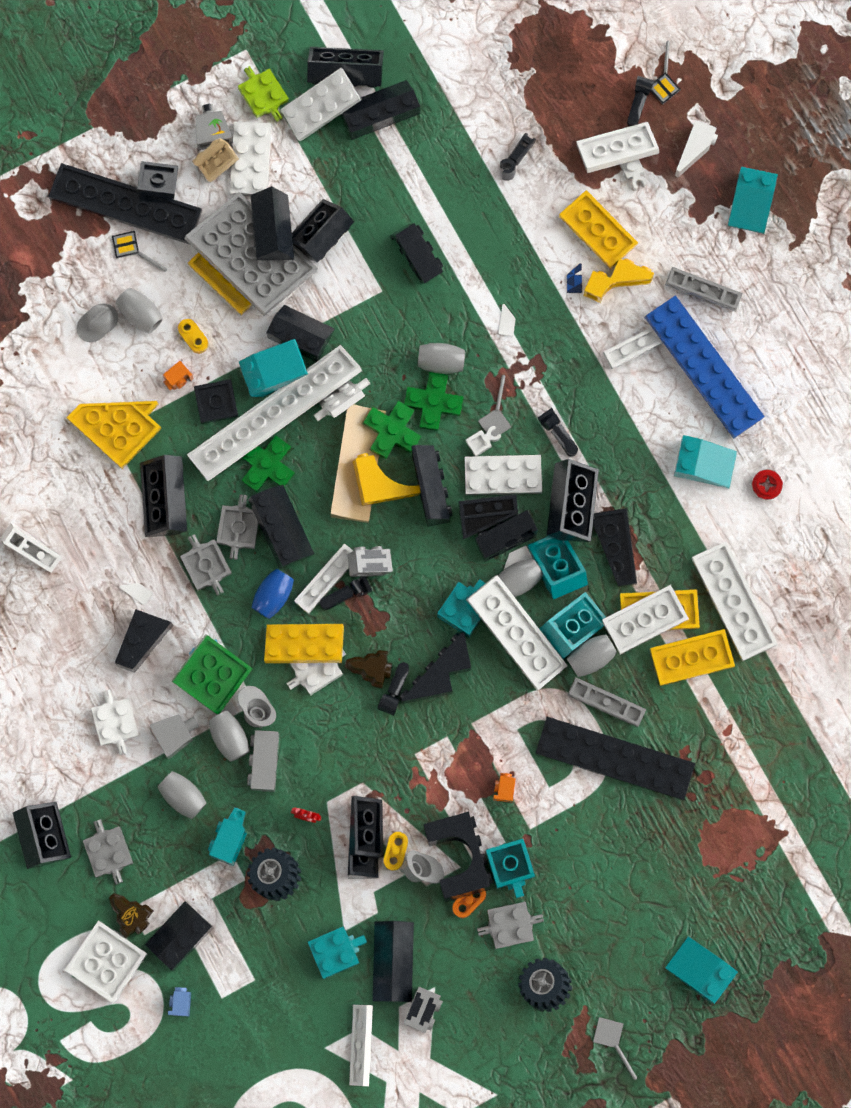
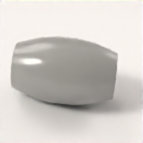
M127 288L116 300V304L123 316L132 325L146 333H152L163 321V317L155 304L137 290Z
M446 343L420 345L418 367L440 374L461 372L464 367L465 350Z
M531 558L512 564L504 569L498 577L512 595L518 597L532 589L541 580L543 574L538 564Z
M605 634L582 643L569 655L567 660L576 675L581 677L594 673L604 667L614 658L617 651Z
M224 711L209 720L212 738L225 758L232 762L249 753L246 734L240 723L229 711Z
M173 771L158 786L166 802L174 810L190 819H193L207 804L201 792L191 781Z

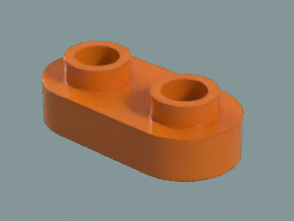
M486 891L481 892L478 898L470 895L457 899L453 904L454 914L459 918L470 916L485 900ZM465 905L466 911H459V907Z

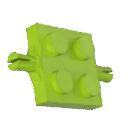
M248 66V69L246 67L244 72L249 79L238 85V90L255 117L259 118L264 114L271 113L276 122L282 120L283 117L279 113L278 108L289 102V98L272 71L268 69L255 75L251 66Z

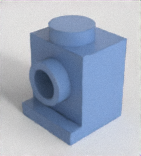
M175 987L174 994L170 995L169 1007L173 1008L172 1011H168V1015L190 1016L191 992H187V988Z

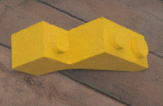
M619 258L611 278L602 271L592 272L583 296L601 303L604 295L615 287L650 284L654 273L648 267H639L629 259L625 258L623 260Z

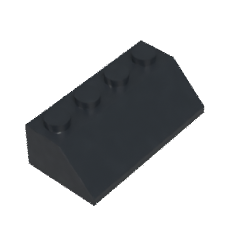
M310 47L307 61V83L317 85L342 68L353 87L359 85H366L371 88L381 86L384 50Z
M405 80L361 97V101L343 112L341 116L351 140L419 115L420 104L413 88Z
M434 445L411 446V455L420 488L427 527L450 523L449 517L453 515L451 506L446 504V498L449 497L447 487H443L441 481L445 480L443 469L438 467V462L441 461L439 451H435Z
M162 455L141 462L145 537L171 536L187 532L182 457Z
M571 459L555 463L547 536L561 541L591 542L599 469Z
M284 485L266 489L252 495L248 499L279 569L314 555V551Z

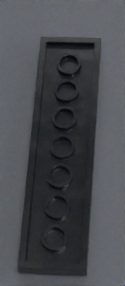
M63 163L60 164L48 196L51 200L186 244L189 243L185 240V236L197 227L202 213V208L171 198L137 194V187Z
M548 716L546 717L535 753L682 801L685 800L695 766L694 762Z

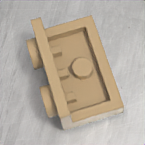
M219 138L214 140L206 150L198 153L192 162L200 168L206 179L212 182L238 161L239 158L229 143Z

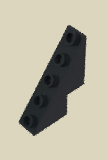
M457 632L450 640L452 644L448 648L444 647L438 653L439 658L436 662L431 661L425 668L427 672L422 677L419 675L412 682L414 686L410 691L406 689L399 698L402 704L452 694L449 675L471 671L464 632L461 634Z

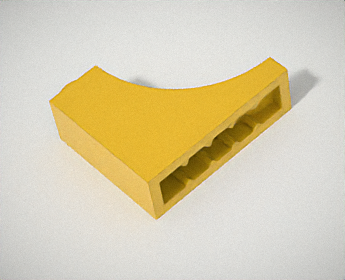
M368 453L357 455V458L354 459L353 466L362 506L415 497L420 494L419 485H402L388 478L377 465L374 455L369 456Z

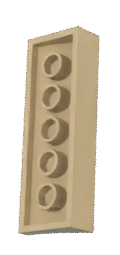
M353 404L347 409L331 508L332 518L369 523L372 504L366 506L361 504L353 461L357 458V455L368 453L369 456L374 455L378 465L379 455L369 450L378 433L362 424L371 408Z

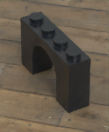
M469 811L423 824L429 847L448 841H459L465 844L472 853V862L465 872L439 880L445 902L490 890V884L493 883L490 872L486 873L484 866L488 865L485 853H480L481 839L479 835H475L474 828L477 825L474 816L470 817Z

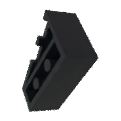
M412 223L390 235L392 241L396 240L400 247V253L405 255L409 262L408 265L420 283L425 284L443 272V264L438 257H434L432 253L434 249L429 241L426 242L422 236L424 232L421 227Z
M516 494L459 501L462 539L464 540L517 515Z
M527 509L505 522L498 523L489 531L484 530L478 533L475 543L486 562L536 538L538 529Z
M135 609L115 660L116 666L135 673L157 644L162 641V638L174 626L172 622Z

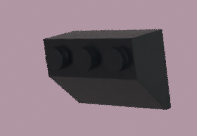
M322 199L292 232L293 244L308 259L318 263L325 257L331 247L337 244L340 237L350 229L354 221L341 206Z
M283 305L274 316L266 334L268 339L279 344L295 339L300 353L317 362L322 356L335 328Z
M57 801L26 806L12 812L27 869L71 858Z
M184 901L145 945L171 971H175L214 927Z

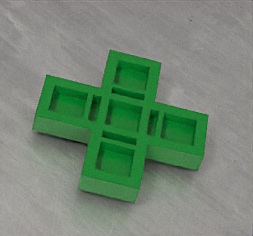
M429 372L426 390L407 387L404 404L409 408L422 410L420 428L438 431L441 413L455 416L461 415L464 396L445 393L448 375Z
M400 401L396 403L389 416L372 407L362 423L378 433L369 450L384 459L388 457L395 444L411 453V446L417 445L421 438L419 434L406 427L414 410Z
M275 436L265 450L259 446L255 447L241 457L252 466L241 481L256 493L268 478L279 486L284 485L285 488L295 475L294 471L281 463L290 451L291 446Z

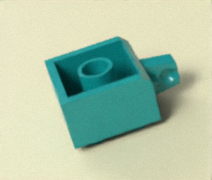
M479 579L474 587L470 585L467 588L458 582L438 611L437 618L460 633L464 632V635L470 638L482 619L466 599L486 583Z
M234 808L228 819L224 818L223 822L219 821L215 831L218 835L215 840H211L208 847L209 855L212 858L234 867L247 835L243 827L245 811Z
M524 839L487 849L485 852L496 888L499 889L507 886L508 890H514L516 899L523 897L524 894L521 886L526 885L525 880L535 877Z
M343 926L309 941L308 945L322 978L326 979L360 964L356 953L360 951L358 947L366 944L367 940L364 935L354 939L353 935L348 936Z

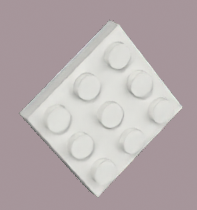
M98 921L65 971L114 1004L147 956V953Z

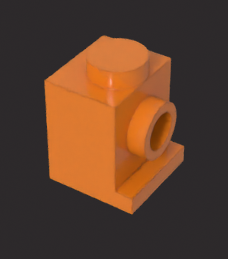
M181 361L177 362L163 374L165 379L163 383L170 391L182 388L187 383V379L190 381L194 379L192 373Z
M500 773V780L495 781L494 792H498V795L493 796L494 801L513 802L516 778H513L512 774Z

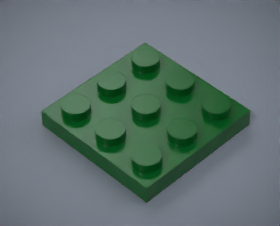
M205 634L171 682L218 715L253 668Z

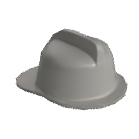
M105 303L93 306L77 323L79 337L86 342H96L104 337L117 325L118 313L116 309Z
M246 686L239 691L238 703L244 712L246 722L250 726L262 728L271 725L275 721L276 711L260 689L254 686Z
M415 850L408 852L406 860L400 867V871L411 882L426 881L437 884L439 880L444 878L443 867L435 858Z

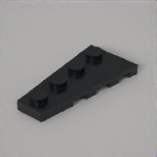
M627 508L594 513L593 525L618 587L638 584Z

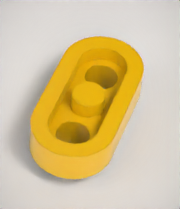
M182 320L178 325L180 336L194 353L200 354L205 352L208 348L206 336L193 320ZM186 325L191 326L188 331L184 330V327ZM197 340L202 341L200 345L195 344Z
M394 832L388 840L384 855V865L391 871H396L403 865L408 838L402 832ZM398 838L402 840V844L399 846L394 843ZM393 857L397 859V863L394 865L390 863V859Z

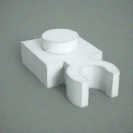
M639 159L620 164L626 180H633L632 188L635 191L638 189L637 182H641L643 187H646V179L640 176L644 174V169Z
M495 426L490 427L486 434L481 430L465 440L474 456H478L492 447L491 441L496 442L500 440V434L495 437L491 435V432L496 430Z

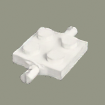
M365 378L358 384H353L349 380L319 401L322 409L314 414L315 419L319 421L326 415H331L335 418L365 397L362 390L370 385L368 379Z
M344 650L342 651V657L346 655ZM290 663L295 671L296 678L288 682L287 685L292 690L301 684L311 696L341 677L343 673L337 663Z
M107 690V693L103 691L105 703L91 708L100 745L117 744L119 755H123L121 747L123 753L126 754L124 742L139 736L129 698L113 701L111 690Z

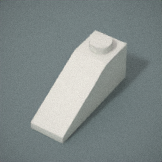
M695 120L677 167L676 177L682 175L709 150L710 145H715L718 137L715 134L716 127Z
M12 523L9 524L0 538L5 545L52 573L62 558L59 554Z

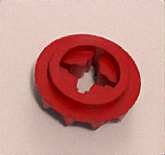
M762 470L753 478V492L756 493L758 498L765 500L774 499L782 491V479L773 470ZM768 478L769 484H772L773 487H769L766 492L765 486L759 484H764Z
M296 807L292 808L290 812L294 814V818L312 823L321 821V816L315 812Z

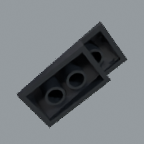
M273 186L252 194L251 210L256 260H294L288 195Z
M351 796L347 876L348 879L379 878L378 859L384 858L382 799Z
M374 921L372 1001L412 1002L414 922Z

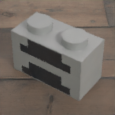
M382 546L372 547L371 550H366L365 547H356L354 551L347 554L350 577L385 576L393 572L390 549H383Z
M418 987L404 1024L426 1033L427 1029L431 1031L435 1019H432L434 1011L439 1012L443 1002L439 1000L441 996Z

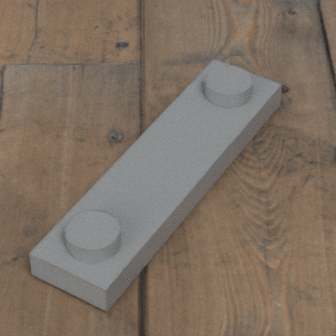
M672 267L665 284L668 287L736 312L743 294L675 267Z
M576 677L567 695L635 727H639L646 711L645 708Z

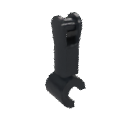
M642 76L637 77L635 97L627 120L629 127L639 123L646 98L655 80Z
M525 133L508 159L500 161V168L504 170L502 172L503 180L509 181L515 177L516 166L533 147L536 138L532 139Z
M553 408L538 417L540 424L548 431L553 429L551 433L562 446L565 453L569 457L575 456L578 452V447L562 424H560L561 422Z
M361 576L350 583L351 587L347 585L333 592V594L323 597L320 600L321 607L324 610H329L353 598V594L356 597H361L372 592L366 576Z
M402 662L398 665L395 676H393L387 691L388 694L382 696L378 704V710L393 716L395 715L399 702L398 698L409 672V665Z

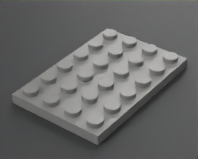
M240 192L185 236V240L263 316L269 313L318 270L294 244V260H256L251 203Z

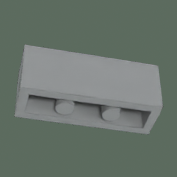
M255 730V735H251L250 746L254 747V751L249 756V766H252V774H248V785H251V790L275 792L279 732Z

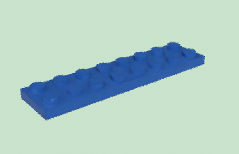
M676 295L644 317L733 439L765 417Z

